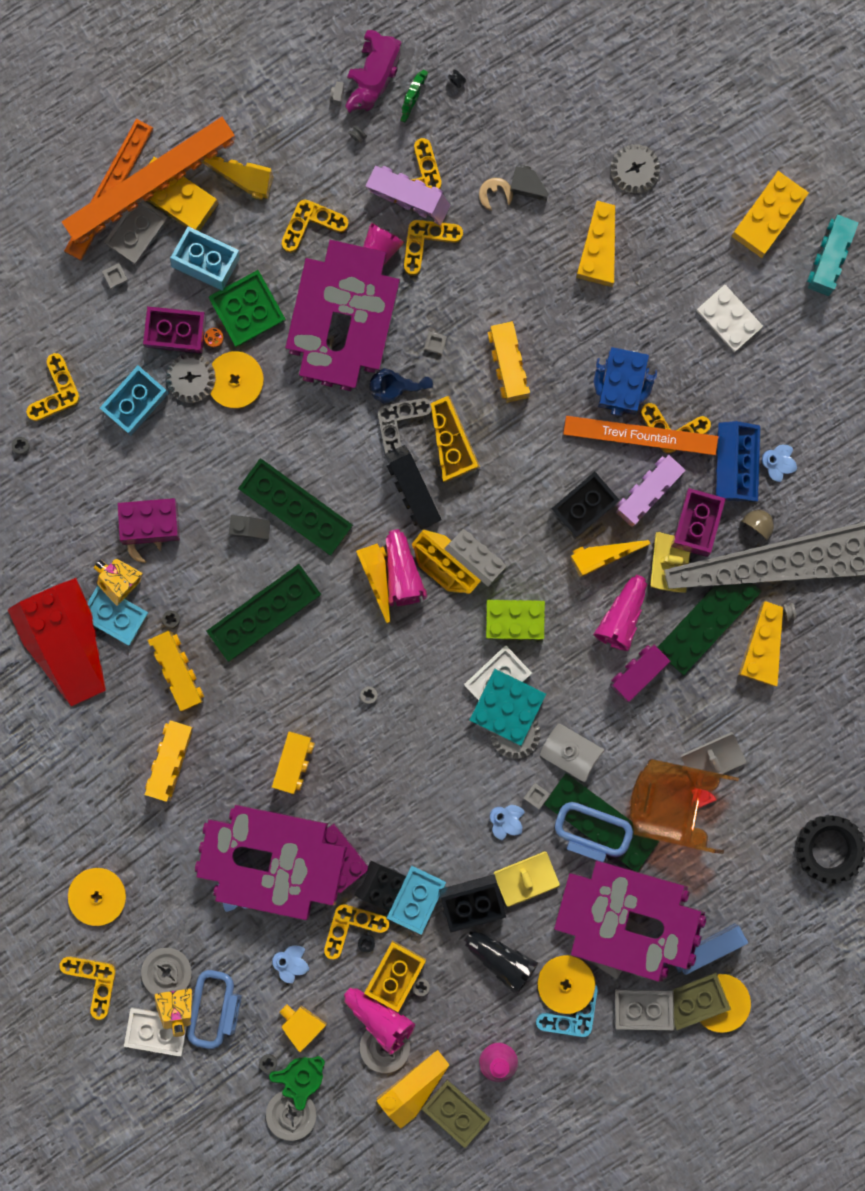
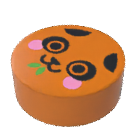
M210 328L205 332L204 340L208 346L216 348L223 343L224 336L219 329Z

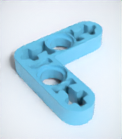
M595 986L593 1001L589 1003L591 1011L588 1014L582 1013L581 1010L576 1012L575 1017L541 1013L536 1018L537 1027L547 1032L579 1037L588 1036L592 1031L598 991L597 986ZM579 1015L585 1018L590 1017V1021L587 1019L585 1021L588 1030H584V1033H581V1030L578 1028V1025H582L583 1020L578 1019ZM547 1017L548 1021L553 1022V1017L557 1018L555 1021L556 1029H551L553 1027L552 1024H546V1027H542V1023L539 1021ZM562 1019L569 1021V1028L566 1030H561L558 1027V1023Z

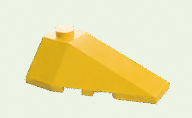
M216 156L210 160L206 158L202 161L203 164L247 193L252 194L251 197L259 200L263 198L268 199L274 178L271 168L253 163H247L246 166H243L237 160L232 159L227 163L224 162L223 158Z
M649 540L588 547L586 549L582 546L574 550V554L570 558L579 576L583 577L651 543Z
M377 543L359 549L356 552L385 621L388 624L390 623L386 562L384 559L387 557L384 547H379Z
M437 1049L378 1096L376 1101L390 1119L400 1129L417 1116L449 1067V1063Z

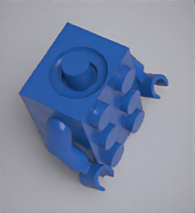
M611 347L608 360L606 359L604 365L599 364L600 358L597 359V368L593 382L596 394L600 396L599 408L612 410L611 415L622 417L623 413L633 415L637 413L639 404H643L649 397L654 380L657 378V370H655L654 375H649V368L646 369L649 358L648 354Z

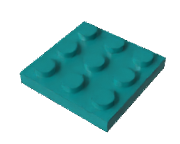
M494 668L469 721L521 746L546 693Z

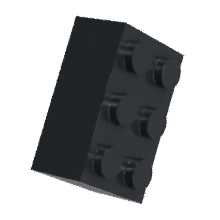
M594 471L552 507L550 511L572 537L576 539L614 507L620 499Z
M495 874L439 889L450 933L506 918Z

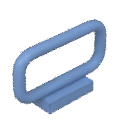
M575 802L563 805L555 822V830L558 836L568 841L567 850L604 862L606 855L619 857L625 854L633 836L632 826L627 821ZM575 810L624 828L625 836L620 848L612 849L564 831L562 826L567 812Z
M206 970L198 976L191 1007V1025L187 1028L188 1040L197 1047L215 1049L222 1044L225 1034H235L242 995L233 994V980L224 972ZM207 978L223 980L226 983L217 1037L214 1041L201 1040L195 1037V1027L204 981Z

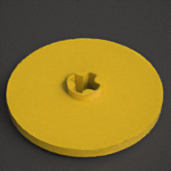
M232 351L220 355L213 361L212 366L216 378L214 388L210 394L216 402L227 408L235 409L246 407L258 398L263 388L264 376L259 363L252 356L244 352ZM232 376L240 377L238 379V384L230 383L232 381Z
M90 868L81 872L74 878L68 891V903L72 913L78 920L91 926H101L115 920L121 914L126 902V890L123 882L115 873L104 868ZM96 891L99 892V895H102V899H99L98 902H95V898H92Z
M571 955L555 957L548 961L540 971L538 977L540 997L555 1012L562 1014L576 1013L590 1003L595 993L594 974L588 964L578 957ZM568 979L569 984H571V987H568L565 990V986L562 985V982H565Z
M717 974L731 1010L700 1021V1023L714 1032H730L739 1028L748 1018L751 1009V999L747 988L739 979L728 974Z

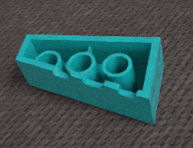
M838 214L834 219H830L827 229L830 230L829 234L822 239L820 245L823 248L821 254L817 253L813 263L816 265L814 272L810 271L806 281L809 282L808 289L826 296H830L835 290L836 281L842 271L840 267L847 257V248L852 243L859 222Z

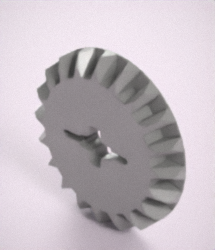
M640 144L624 146L618 150L611 163V175L614 182L619 188L629 193H642L649 190L657 182L660 174L658 157L654 154V151ZM632 164H635L636 166L642 165L639 168L638 173H636V171H630V169H632L633 167Z
M195 353L180 355L177 359L173 360L166 373V382L171 394L178 400L187 403L203 400L211 393L215 385L216 376L212 364L205 357ZM189 373H191L193 376H196L194 379H192L191 383L188 380L183 379L188 377Z
M534 719L521 746L490 731L491 741L495 749L503 756L513 759L523 758L532 753L537 747L540 740V727L537 720Z
M170 947L159 948L150 953L144 960L141 969L143 984L153 995L184 990L189 985L192 976L191 965L186 956L177 949ZM159 966L164 969L170 968V974L173 978L169 976L163 977L164 972Z
M366 1030L360 1041V1054L364 1063L370 1069L380 1073H390L401 1068L407 1061L410 1053L409 1039L405 1038L403 1040L405 1044L390 1055L387 1051L384 1050L382 1052L380 1050L381 1046L377 1039Z
M279 1092L270 1100L267 1106L266 1121L272 1133L277 1137L289 1141L298 1140L305 1137L313 1129L316 1121V1108L314 1102L308 1097L305 1109L298 1111L295 1108L294 1100L284 1097L282 1092ZM289 1104L292 1111L297 1113L293 1119L294 1126L290 1117H286V1114L289 1112Z

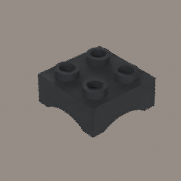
M371 860L368 865L366 878L356 890L354 896L390 911L406 876Z

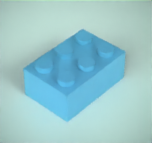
M187 227L170 260L172 268L223 291L240 257L238 249L191 227Z
M137 365L103 403L100 409L131 436L169 393Z

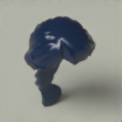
M383 368L372 376L369 388L374 399L383 404H389L405 391L418 392L423 389L433 388V380L430 377H424L419 383H416L411 379L402 377L393 370Z

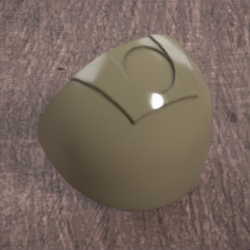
M764 510L751 511L740 521L759 532L766 541L773 533V518Z

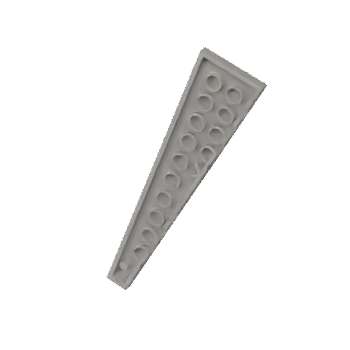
M865 522L665 569L664 574L668 589L864 576Z

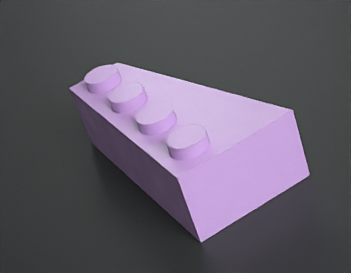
M374 167L366 184L367 189L371 193L392 203L394 200H397L396 203L407 210L413 208L419 216L424 218L430 216L435 220L434 223L441 226L450 208V204L442 194V190L436 187L428 188L425 183L419 180H415V182L409 180V177L405 174L399 173L397 175L392 173L393 171L388 167Z
M670 455L666 458L662 456L655 463L657 468L653 472L649 470L642 477L644 482L640 486L636 484L629 491L630 497L627 500L623 498L616 505L618 508L616 513L631 527L645 515L685 472V469Z

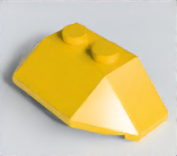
M422 530L412 543L418 566L445 590L470 594L481 580L445 550V547L451 542L448 537Z

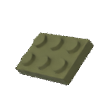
M717 972L672 989L674 990V1025L676 1030L731 1010Z
M448 1079L422 1107V1110L464 1148L469 1145L491 1120L484 1111Z

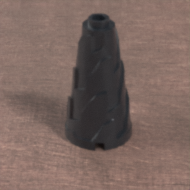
M470 931L464 940L466 942L465 946L468 947L470 952L482 961L483 965L496 975V978L515 995L521 991L539 964L517 950L514 951L505 944L497 942L477 931L474 933Z

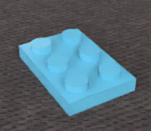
M98 585L88 601L93 615V625L129 646L149 612L126 599L116 606Z
M411 865L387 919L422 935L440 897L439 889L444 888L446 881Z

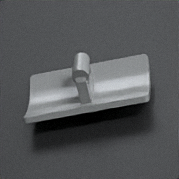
M558 724L547 738L540 756L585 782L595 763L604 753V749L567 727Z
M733 732L681 755L695 786L746 764V759Z

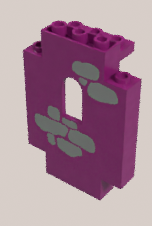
M330 239L325 262L305 258L285 347L291 355L300 356L303 353L299 376L303 377V381L314 383V380L322 381L321 385L333 387V384L340 385L342 390L351 391L352 388H357L361 367H364V371L375 373L376 370L380 371L400 285V279L382 275L387 256L386 252ZM333 312L352 316L346 344L340 351H332L327 346V337Z
M235 805L234 808H231L229 819L232 820L231 823L208 819V823H204L202 833L205 834L204 842H201L199 846L201 857L200 861L196 862L195 872H197L196 877L219 882L214 888L213 896H216L215 901L303 920L309 919L312 901L328 905L336 904L347 847L325 843L328 823L241 805ZM238 847H247L271 852L269 872L237 865L233 860L234 851Z
M596 861L592 878L569 873L554 930L575 936L571 951L573 956L655 981H663L664 978H667L669 972L667 964L684 969H690L691 966H694L696 961L694 953L696 947H699L702 936H700L701 928L705 927L707 917H705L706 912L683 906L684 902H687L689 898L688 886ZM630 911L660 920L664 925L662 936L654 939L627 931L626 926Z

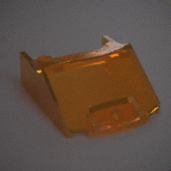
M650 759L643 771L639 773L631 796L630 817L634 826V834L707 852L724 854L722 849L707 846V833L694 826L702 790H716L721 778L739 781V778Z

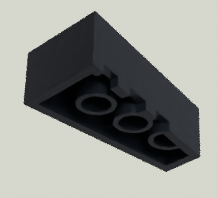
M403 445L384 454L389 464L386 467L390 475H394L397 480L394 484L398 492H402L405 497L402 501L406 509H411L413 513L410 518L414 526L418 525L423 530L441 521L442 519L408 448Z

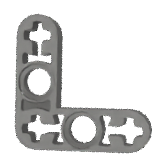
M426 398L385 405L379 409L378 418L385 454L391 451V445H386V442L398 440V443H394L395 449L401 447L397 422L428 416L432 412L430 400ZM423 402L429 405L430 408H427V412H423L420 409L416 410L417 414L414 415L412 404H416V408L421 407ZM402 406H408L411 409V413L408 416L400 414ZM397 407V415L399 418H395V414L390 415L389 419H385L384 416H381V414L384 413V410H388V412H394L393 408ZM393 428L396 432L395 436L387 438L385 436L386 429Z

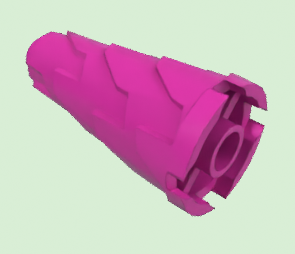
M399 529L389 531V535L386 536V549L388 557V600L390 606H393L394 602H396L397 606L415 604L420 602V596H422L423 600L427 599V592L424 589L413 556L411 555L406 536Z
M639 575L631 577L620 595L615 598L609 611L605 613L593 634L599 641L605 644L608 642L613 648L629 651L645 597L647 583L644 577Z
M349 988L344 994V1002L353 1011V1014L366 1026V1029L377 1039L380 1046L390 1055L399 1050L405 1044L403 1040L405 1038L409 1039L414 1031L415 1023L367 996L361 990Z

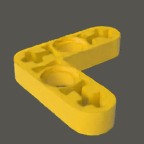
M420 138L414 144V151L422 177L412 179V181H422L426 184V187L432 189V185L428 186L430 183L429 175L436 172V174H433V179L435 182L438 181L436 188L441 189V177L431 143L425 138ZM420 143L428 146L425 148L426 155L431 154V156L423 157L422 150L417 149L420 147ZM425 161L433 163L431 170H425L422 167Z
M301 200L297 204L282 238V247L286 252H295L310 221L337 233H343L348 229V219L346 216L312 201ZM307 204L310 211L305 212L304 218H307L305 221L301 218L302 209L300 207H305ZM319 212H326L328 214L327 220H318L317 215ZM331 215H334L333 219L339 222L340 219H343L345 226L337 228L335 222H331V225H329ZM300 221L303 224L302 230H293V223ZM289 232L299 236V238L295 236L293 239L295 246L287 248V243L285 242L290 241L292 234H289Z
M412 221L408 227L404 260L405 272L410 276H415L420 272L424 240L457 243L463 237L462 228L457 224L442 223L440 226L432 221ZM416 225H419L420 229H425V225H428V235H424L425 231H419L418 234H415L414 230L411 229L415 228ZM432 227H439L441 234L433 236L430 233ZM444 227L447 228V232H453V229H457V233H460V235L452 238V234H446L447 238L443 237ZM412 243L419 244L420 250L417 253L410 251L409 247ZM412 257H420L419 259L415 258V266H418V268L410 271L407 265H411Z
M58 353L48 356L47 366L59 392L28 406L27 416L33 421H40L76 405L80 400L79 392L67 364ZM53 358L61 360L58 362V365L62 371L54 374L55 371H58L56 366L51 365ZM65 374L68 376V382L61 385L58 382V378L60 375ZM69 392L76 395L73 397L74 401L72 402L69 399L63 401L66 404L64 406L58 398L59 396L63 399L67 398ZM52 399L58 401V407L54 410L48 407V403ZM44 403V407L48 411V413H45V411L42 410L38 412L39 416L37 417L35 415H31L34 407L39 410L43 408L41 404Z
M647 403L642 407L641 416L648 427H654L655 424L661 423L665 429H670L655 404ZM647 407L649 409H654V412L652 413L654 418H656L657 416L660 418L658 420H655L652 424H650L649 422L652 421L651 416L645 415ZM700 416L677 429V431L688 430L694 433L690 425H693V428H695L699 424L698 421L706 422L705 430L699 428L695 432L705 434L709 431L711 422L707 417ZM661 448L663 452L669 454L676 451L672 449Z
M347 904L339 905L335 910L324 948L326 957L337 959L340 956L350 924L383 933L389 928V919L384 915ZM347 908L346 911L352 914V910H356L354 922L349 921L351 919L350 916L341 918V914L338 911ZM359 913L367 915L368 921L366 923L360 924L357 921ZM371 915L375 916L373 919L375 921H379L380 918L384 919L386 927L382 926L381 929H378V925L372 923V927H369ZM336 926L342 927L344 930L343 936H334L333 929ZM330 938L342 941L341 944L337 943L336 950L339 951L334 953L333 956L328 951V947L331 948L334 942L330 941Z
M67 956L63 958L60 962V970L64 974L96 980L90 1013L97 1020L105 1018L110 1008L116 975L115 967L110 963ZM70 960L72 965H78V961H80L79 973L76 972L77 968H70L68 971L64 963ZM89 963L93 966L91 974L83 972L82 967L84 964ZM97 965H100V970H105L106 967H109V971L112 974L105 977L104 973L98 972V976H95ZM100 986L108 988L109 993L107 996L102 997L98 994ZM96 998L107 1000V1004L105 1002L102 1003V1009L105 1010V1013H101L100 1016L95 1011V1008H98L100 1001L96 1002Z

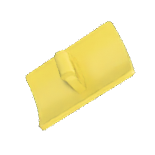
M656 532L650 585L660 590L686 593L687 588L668 589L664 570L689 564L690 552L671 547L674 535Z
M546 851L494 872L507 907L560 887Z

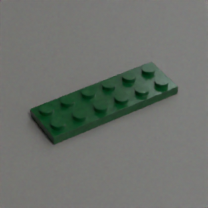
M261 458L238 488V490L330 556H332L353 527V524Z
M297 564L206 630V632L226 660L230 662L322 594L301 565Z
M753 583L714 586L657 648L670 660L669 663L678 672L685 675L762 591Z
M567 773L564 774L544 802V805L556 814L559 813L561 807L566 803L575 802L627 821L632 826L633 836L626 853L616 858L636 872H638L659 843L657 839ZM569 810L566 814L565 820L594 842L612 849L620 848L625 836L624 828L575 810Z

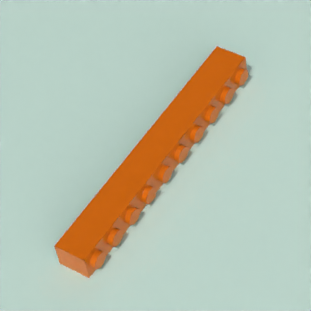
M220 117L63 220V226L76 244L78 242L80 244L86 242L90 238L89 235L94 232H101L110 221L113 223L118 221L122 217L121 214L127 210L128 212L133 211L142 200L145 202L150 200L154 196L153 193L157 190H165L174 179L177 181L182 179L186 175L185 172L191 168L192 170L197 169L206 158L210 160L223 147L227 149L232 146L236 139L234 133L224 118Z

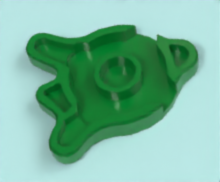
M422 70L414 78L404 98L405 101L401 108V113L403 114L400 121L406 123L420 95V84L424 85L429 73L428 71Z
M320 1056L314 1058L299 1057L291 1061L284 1070L271 1072L269 1079L273 1083L285 1084V1088L282 1091L283 1096L293 1099L296 1110L302 1111L305 1109L308 1097L321 1086L323 1079L322 1070L325 1061Z

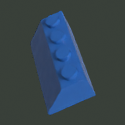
M739 421L720 422L718 424L716 496L726 498L725 500L757 502L759 490L760 425Z

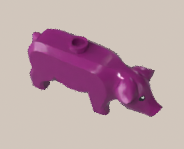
M367 30L364 36V40L367 41L363 45L362 53H368L369 56L365 61L364 69L351 68L347 79H352L358 84V89L351 94L345 105L349 114L357 109L371 110L377 99L386 90L390 79L395 78L398 70L396 65L400 58V40L391 36H382L374 30Z

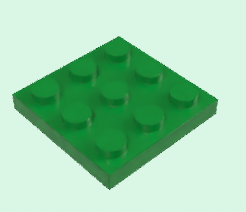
M259 270L225 287L223 291L220 290L208 297L235 347L286 321Z

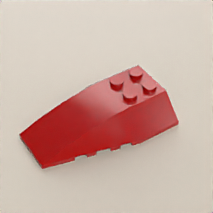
M77 578L48 588L7 609L22 644L70 706H74L106 691L102 665L99 659V648H97L96 632L93 626L92 611Z

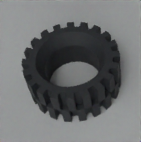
M833 815L819 816L815 820L807 822V826L802 827L800 830L801 834L796 839L798 844L795 846V852L798 854L796 858L800 862L802 870L811 878L827 884H840L842 881L851 880L850 877L856 876L859 873L858 869L860 867L863 868L865 864L863 862L865 857V841H863V833L858 830L859 827L846 818ZM828 830L839 832L845 838L848 846L845 860L834 868H824L819 865L812 852L816 837Z

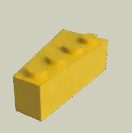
M596 201L576 278L613 287L615 205Z
M513 321L490 326V332L487 333L489 343H493L495 349L492 350V357L494 362L497 361L499 367L496 369L497 379L502 381L503 387H500L502 399L506 398V403L529 398L530 390L529 386L526 387L527 377L524 369H522L523 362L521 353L518 351L519 345Z
M446 396L432 402L431 409L443 482H448L480 468L451 397Z
M766 601L761 603L738 675L777 687L783 607Z
M167 631L147 640L149 645H153L155 649L154 656L163 667L162 673L166 681L171 685L170 690L180 711L183 712L203 703L202 698L205 696L201 687L197 688L194 682L197 678L193 669L189 670L186 664L189 660L185 651L181 652L179 648L181 641L178 635Z
M171 720L169 724H165L162 733L165 736L163 742H160L158 745L157 753L159 754L152 764V774L146 783L145 795L166 802L171 801L194 727Z

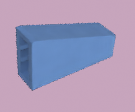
M734 923L701 941L694 953L696 955L695 964L690 969L675 967L678 972L682 971L684 975H687L748 944V941L739 925Z

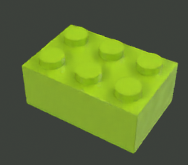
M486 601V639L544 640L545 601Z

